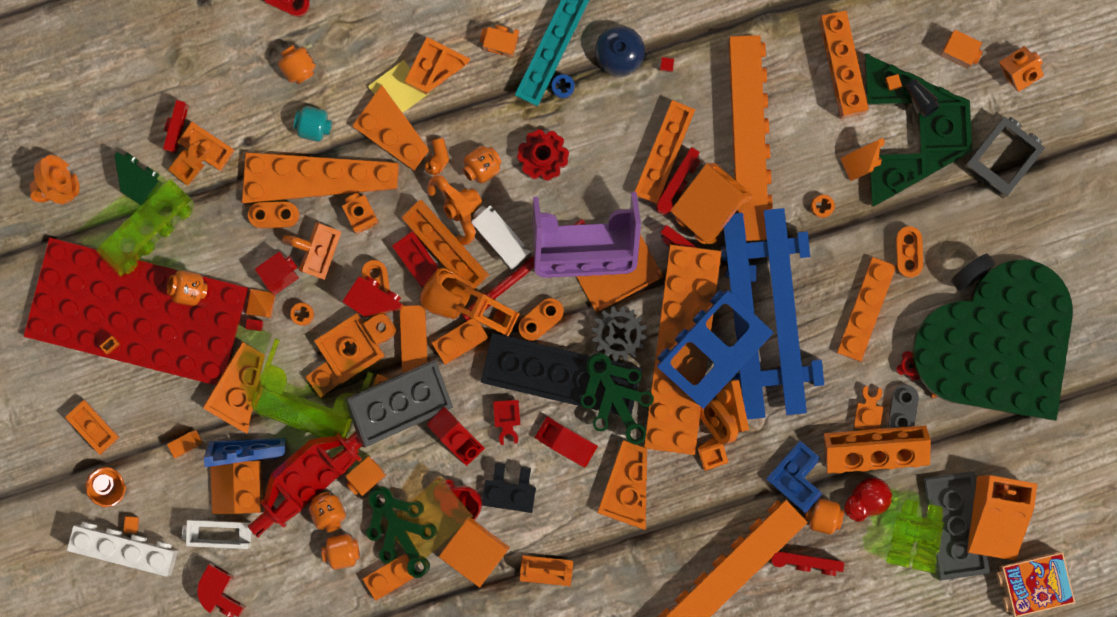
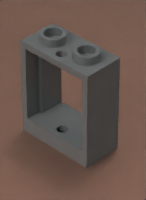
M1012 117L1000 119L963 166V168L1002 198L1010 194L1045 149L1041 145L1042 141L1033 133L1028 135L1020 129L1022 125ZM1003 128L1033 150L1009 183L978 161Z

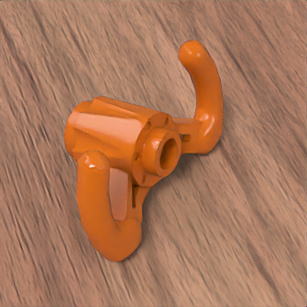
M433 176L427 184V194L430 196L435 195L437 187L446 197L445 205L443 206L446 216L455 221L460 220L465 236L457 235L456 238L462 245L471 244L476 234V230L471 223V214L476 212L478 207L482 205L480 195L474 188L469 190L465 188L457 191L448 184L444 176Z

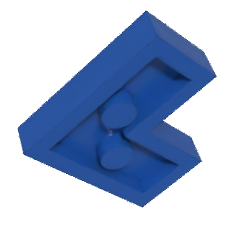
M799 441L766 479L806 513L822 495L815 486L805 479L806 475L821 458Z

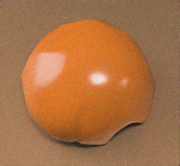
M110 467L96 468L88 475L85 490L88 498L94 504L105 508L115 506L122 501L126 492V485L117 470Z

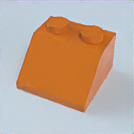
M245 461L211 466L212 514L264 512V507L261 504V500L264 498L262 461Z

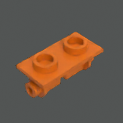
M522 555L520 581L571 586L573 560Z

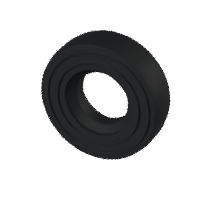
M988 253L983 254L960 270L951 279V282L957 290H963L985 275L995 265V262Z

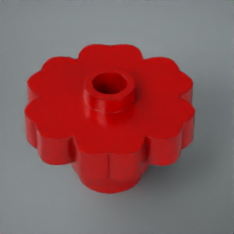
M541 129L528 133L526 136L527 143H521L518 147L517 159L520 163H523V173L529 175L533 180H537L540 176L544 181H550L553 178L559 177L560 168L568 165L569 150L563 147V137L559 136L555 131H549L545 134ZM540 152H547L548 158L540 160L538 157Z

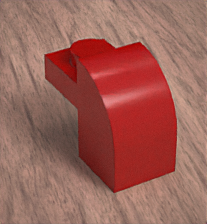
M213 563L208 564L198 584L197 592L201 605L209 613L214 612L218 605L221 607L219 611L228 617H234V615L237 617L241 616L246 606L224 594L234 575Z

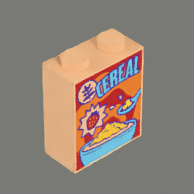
M1057 551L998 565L1000 572H996L998 584L1000 587H1004L1006 597L1002 598L1006 613L1010 612V615L1013 617L1075 603L1063 552Z

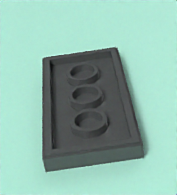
M436 360L428 361L344 399L361 446L365 448L435 416L444 407L448 410L453 408Z
M975 471L923 478L938 580L990 573L988 556L967 553L976 489Z

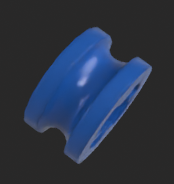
M565 74L556 76L552 82V91L555 96L563 99L570 97L574 92L575 84L573 79ZM560 80H565V83L571 86L570 89H566V93H561L560 89H556V84L560 85Z

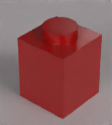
M280 251L255 268L259 277L274 296L299 279L295 272L298 269L296 263L290 255L285 258Z

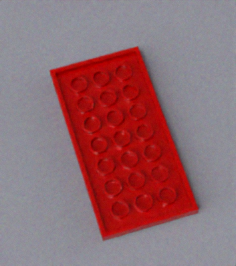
M49 238L23 337L216 385L230 362L249 288L202 276L204 283L207 284L205 298L200 299L195 306L178 304L173 302L171 296L167 294V284L169 277L175 275L179 270ZM111 336H114L120 345L111 353L106 354L100 345Z

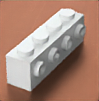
M83 521L81 525L73 526L67 548L69 552L166 577L172 575L178 550L171 548L172 544L162 541L152 544L146 542V537L132 534L131 538L121 536L122 531L107 528L106 531L96 529V524Z

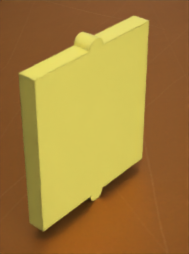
M404 60L368 86L375 95L380 86L383 85L402 113L427 96L404 84L410 71V67Z

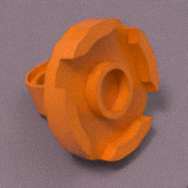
M48 155L40 159L34 166L35 180L29 186L30 197L35 202L43 203L52 200L58 204H67L79 194L80 185L76 174L71 175L66 168L69 166L66 161L58 156Z

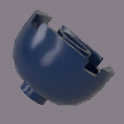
M613 26L606 29L598 37L595 44V58L605 73L614 77H625L641 67L645 58V44L642 37L634 29L627 26Z

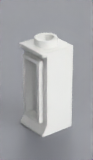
M491 205L487 209L482 206L472 215L474 220L471 223L513 270L531 254V251L524 249L525 244L496 211L491 212L493 210Z
M187 520V525H183L182 540H186V546L249 549L251 548L252 532L247 525L252 522ZM199 527L240 528L239 541L199 539Z

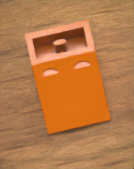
M991 475L977 476L967 553L1016 561L1034 511L1037 484Z

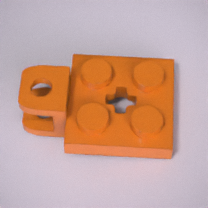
M356 313L314 340L341 384L385 357L379 345L392 338L397 329L386 314L376 315L364 323L359 313ZM381 323H384L386 325V329L384 332L379 331V325ZM349 341L350 344H356L357 347L354 349L356 353L354 355L344 353L343 350L346 348V342Z

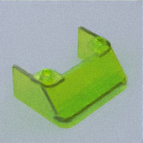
M275 338L252 399L254 411L261 416L323 438L336 436L338 432L343 437H348L353 427V422L344 399L354 394L343 393L339 395L335 400L333 408H329L285 392L286 373L280 367L271 365L280 341ZM366 371L359 392L368 389L373 373Z

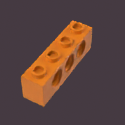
M847 10L822 15L818 21L840 119L866 114L869 109Z
M926 425L824 433V461L827 473L876 469L890 470L903 467L917 468L930 465L931 440Z

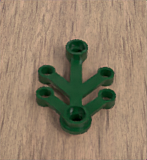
M596 353L591 355L586 362V370L590 375L586 393L581 397V405L587 409L594 407L596 404L595 393L600 380L605 387L603 400L598 416L593 421V427L597 431L607 429V419L613 402L627 428L625 436L628 442L631 444L642 443L646 438V430L642 425L635 423L622 397L639 402L643 407L652 405L654 397L647 391L639 392L615 385L610 375L625 378L630 384H637L641 380V372L637 369L629 370L612 365L609 357L605 354ZM601 361L604 364L603 370H595L594 363ZM630 372L638 373L639 378L637 381L629 379ZM648 394L651 397L649 404L642 403V395ZM586 396L593 398L591 406L584 404L583 399ZM598 419L605 420L606 425L604 428L599 429L596 427ZM633 429L640 431L641 435L638 439L631 437Z
M385 486L373 488L368 499L370 506L373 508L370 527L366 530L368 539L376 541L383 536L384 530L381 522L384 514L388 521L383 549L379 552L380 560L383 563H390L395 560L397 553L394 545L397 537L410 559L407 564L408 573L414 578L423 577L429 572L430 563L427 558L419 555L406 531L420 535L425 540H430L437 534L436 526L432 523L422 525L400 518L394 511V509L407 512L411 517H418L424 512L422 502L418 500L408 502L395 498L391 490ZM380 494L384 496L385 502L379 499ZM413 505L418 507V513L413 511ZM426 527L431 530V535L426 534ZM373 528L377 530L378 536L373 535ZM385 551L390 553V559L385 556ZM418 562L423 564V570L418 567Z

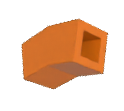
M197 430L167 445L173 457L178 458L203 445V442Z

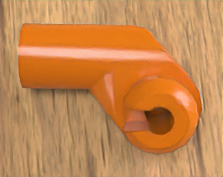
M444 138L432 141L435 155L425 164V170L428 174H440L449 162Z

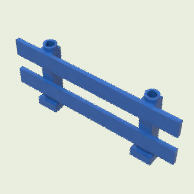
M784 208L764 210L767 241L746 243L743 213L734 214L724 226L726 246H721L722 261H728L731 293L753 314L754 307L748 259L769 257L781 368L760 370L759 352L757 350L740 369V373L735 374V379L739 380L740 388H742L747 420L766 418L763 386L783 384L786 415L807 413L804 382L813 381L814 387L825 385L821 358L811 359V365L802 366L789 254L799 253L800 258L811 256L808 231L797 232V238L788 239ZM733 309L736 341H738L749 329V324Z

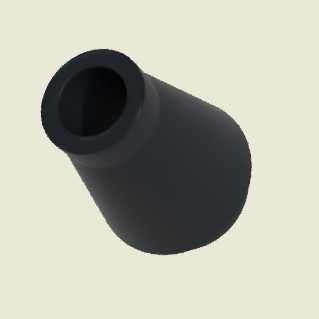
M917 79L912 80L904 87L918 115L921 114L926 118L940 107V104L937 102L938 98L919 83Z

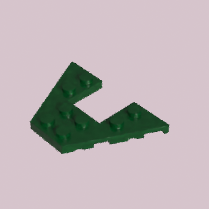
M866 53L864 58L868 106L913 104L904 87L914 79H917L919 83L938 98L937 102L940 104V107L930 116L924 118L921 114L918 115L920 153L879 155V158L882 159L881 165L874 167L873 171L870 172L871 207H875L971 153L970 100L959 95L957 96L949 90L935 86L923 78L910 72H905L897 68V66L890 65ZM899 74L902 87L888 91L885 78Z

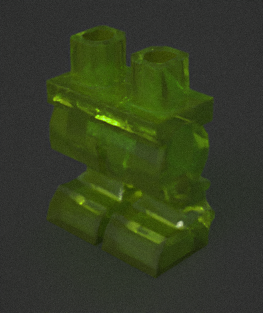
M905 499L901 512L897 513L891 539L892 546L888 551L886 563L907 568L911 567L912 555L910 552L914 544L917 543V552L913 558L912 569L935 574L938 563L936 555L940 551L945 521H942L943 507L929 504L927 517L917 515L919 502Z

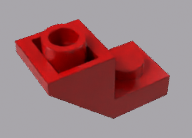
M549 416L545 418L534 437L550 449L586 468L598 445L584 436L568 429Z

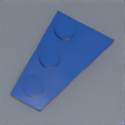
M287 438L210 441L204 455V467L265 458H281V456L286 454Z

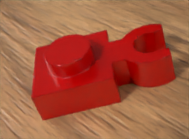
M519 400L493 402L495 427L503 428L499 436L500 444L504 445V437L507 434H511L514 437V444H517L519 437L514 431L513 426L521 425Z

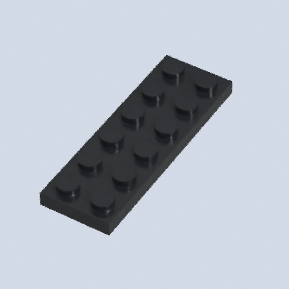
M492 333L480 383L583 407L581 405V397L586 393L590 375L586 370V362L590 356ZM601 361L594 363L595 370H603L604 364ZM611 361L612 365L629 370L637 369L642 372L640 367ZM630 372L629 379L637 381L639 378L638 373ZM610 375L615 385L637 391L639 383L630 384L625 378ZM601 380L595 393L596 404L590 408L597 411L600 410L605 393V387ZM586 396L583 399L584 404L591 406L593 398ZM622 397L632 415L635 401ZM612 402L609 413L620 416Z

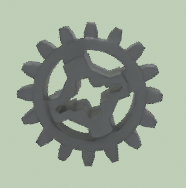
M614 306L611 307V314L603 311L604 319H595L599 327L592 328V332L597 333V337L593 338L592 342L600 343L596 350L601 351L604 349L606 356L612 354L615 362L619 356H622L624 361H627V354L629 353L634 357L637 356L635 348L643 349L644 346L639 342L640 340L647 339V336L641 334V331L647 328L644 325H639L642 317L640 316L635 319L633 317L635 310L633 309L629 314L625 313V306H622L620 312H617ZM614 317H625L630 321L625 324L617 323ZM606 323L609 328V336L603 340L602 329ZM612 324L619 330L623 328L626 330L624 340L627 344L620 338L616 340L613 338L615 331ZM636 328L637 336L634 344H632L629 339L630 331ZM613 344L622 345L625 350L615 351L609 347Z

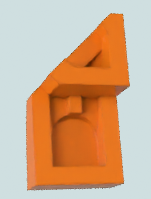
M884 138L840 158L850 181L872 172L874 167L881 165L882 159L879 158L880 147L884 146Z

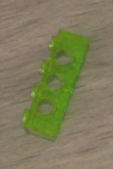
M170 179L96 249L98 255L120 277L124 273L129 274L135 269L138 264L137 261L143 255L148 256L156 248L155 244L162 237L165 239L174 231V225L177 222L186 220L192 214L193 200ZM170 207L173 210L169 216L163 217L159 215L161 209ZM152 225L154 229L150 234H142V227ZM132 242L135 244V248L131 252L122 251L126 243Z

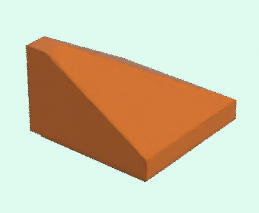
M250 289L246 314L272 318L276 295L274 296L271 292Z
M714 436L697 448L704 471L729 463L724 445L720 444Z

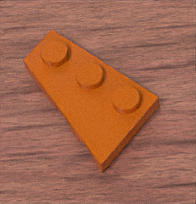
M381 85L355 121L353 127L416 171L430 150L383 85Z
M241 342L202 408L248 434L249 422L265 355L246 343Z
M624 440L622 441L597 512L598 514L646 530L647 448Z

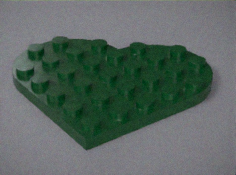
M1012 260L997 265L980 279L974 289L971 301H957L940 306L926 316L919 325L912 346L913 364L917 375H919L931 393L947 402L1057 421L1073 319L1072 299L1067 286L1058 274L1039 262Z

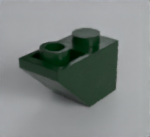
M116 152L114 157L120 191L146 208L163 184L157 179L160 175L148 166L143 170L136 165L139 160L128 152L124 155Z

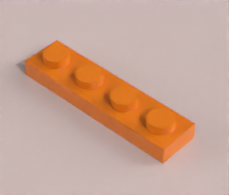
M674 100L671 101L635 189L637 197L657 205L696 109Z
M422 199L416 202L401 217L448 270L474 284L473 290L490 276Z
M874 257L871 258L837 349V354L858 362L862 361L897 266Z

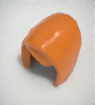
M440 268L425 283L421 290L419 301L426 310L434 315L456 319L461 314L455 310L456 306L465 308L471 294L464 291L465 288L474 289V284L448 269Z

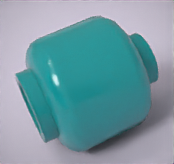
M305 106L301 111L297 110L293 130L297 131L299 138L320 142L324 135H330L332 120H328L326 110Z

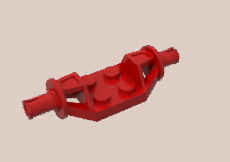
M356 431L348 438L343 437L338 432L336 436L310 439L271 473L265 497L261 500L264 512L251 524L247 525L257 538L274 523L285 528L287 526L286 521L302 511V508L335 479L344 474L356 460L359 462L362 460L358 454L361 443ZM341 445L344 447V450L333 458L326 452ZM279 492H281L286 499L276 509L273 504Z

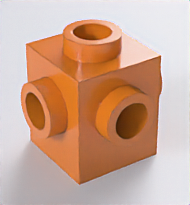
M1025 46L999 62L1005 80L1018 92L1044 76L1041 65H1043L1042 59L1035 51L1032 53Z

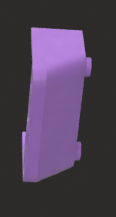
M631 192L630 209H619L609 216L608 224L558 226V220L555 215L540 213L539 198L533 197L532 232L535 273L543 278L627 274L634 271L637 267L641 230L637 193Z

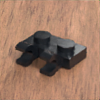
M496 463L493 480H485L482 506L532 513L536 487L529 486L531 468L521 467L519 484L503 482L506 464Z

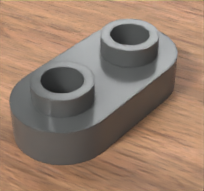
M901 385L893 391L888 418L889 428H898V420L900 418L906 420L907 424L905 427L915 426L919 395L914 387ZM904 393L910 395V401L907 403L902 401Z

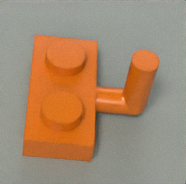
M315 223L309 241L295 236L284 235L282 243L305 251L299 271L325 280L341 231Z

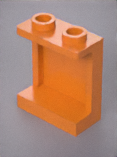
M706 163L670 212L676 216L675 220L681 226L689 227L694 232V237L699 242L713 244L719 240L718 234L741 204H747L753 195L716 163Z

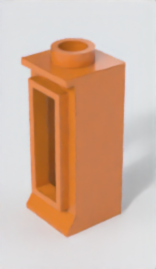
M466 287L464 291L478 299L472 311L458 305L455 310L497 332L509 336L520 313L478 291ZM488 304L497 309L492 320L482 316Z

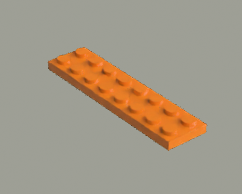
M670 245L651 388L654 401L649 406L644 448L695 455L701 406L657 367V364L660 362L657 357L665 348L670 350L677 343L674 339L684 328L688 331L695 324L692 319L700 310L703 309L706 312L712 305L709 301L716 294L721 251ZM713 315L706 322V327L710 331L712 328ZM688 342L672 358L671 365L691 384L696 385L705 377L708 356L694 343Z

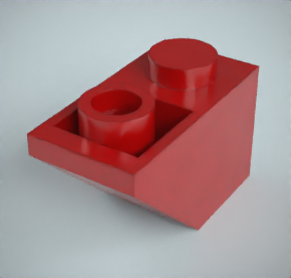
M359 276L342 301L365 318L400 311L403 308V304L399 302L401 300L400 296L391 290L385 293L378 289L380 283L369 276H366L365 279Z
M446 407L442 408L426 424L466 466L485 449Z

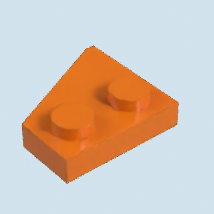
M426 37L404 84L427 95L469 63L470 58Z

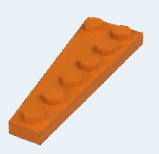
M246 152L242 203L250 204L286 199L398 189L399 163Z

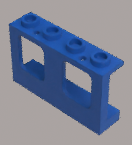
M727 289L724 292L719 290L709 301L712 305L706 312L703 309L700 310L692 319L695 324L688 331L684 328L674 340L677 343L671 350L665 348L657 357L660 361L657 367L703 409L774 333ZM722 304H728L749 324V329L731 347L725 345L706 327L707 320ZM688 342L694 343L714 362L713 368L696 385L691 384L671 365L672 358Z

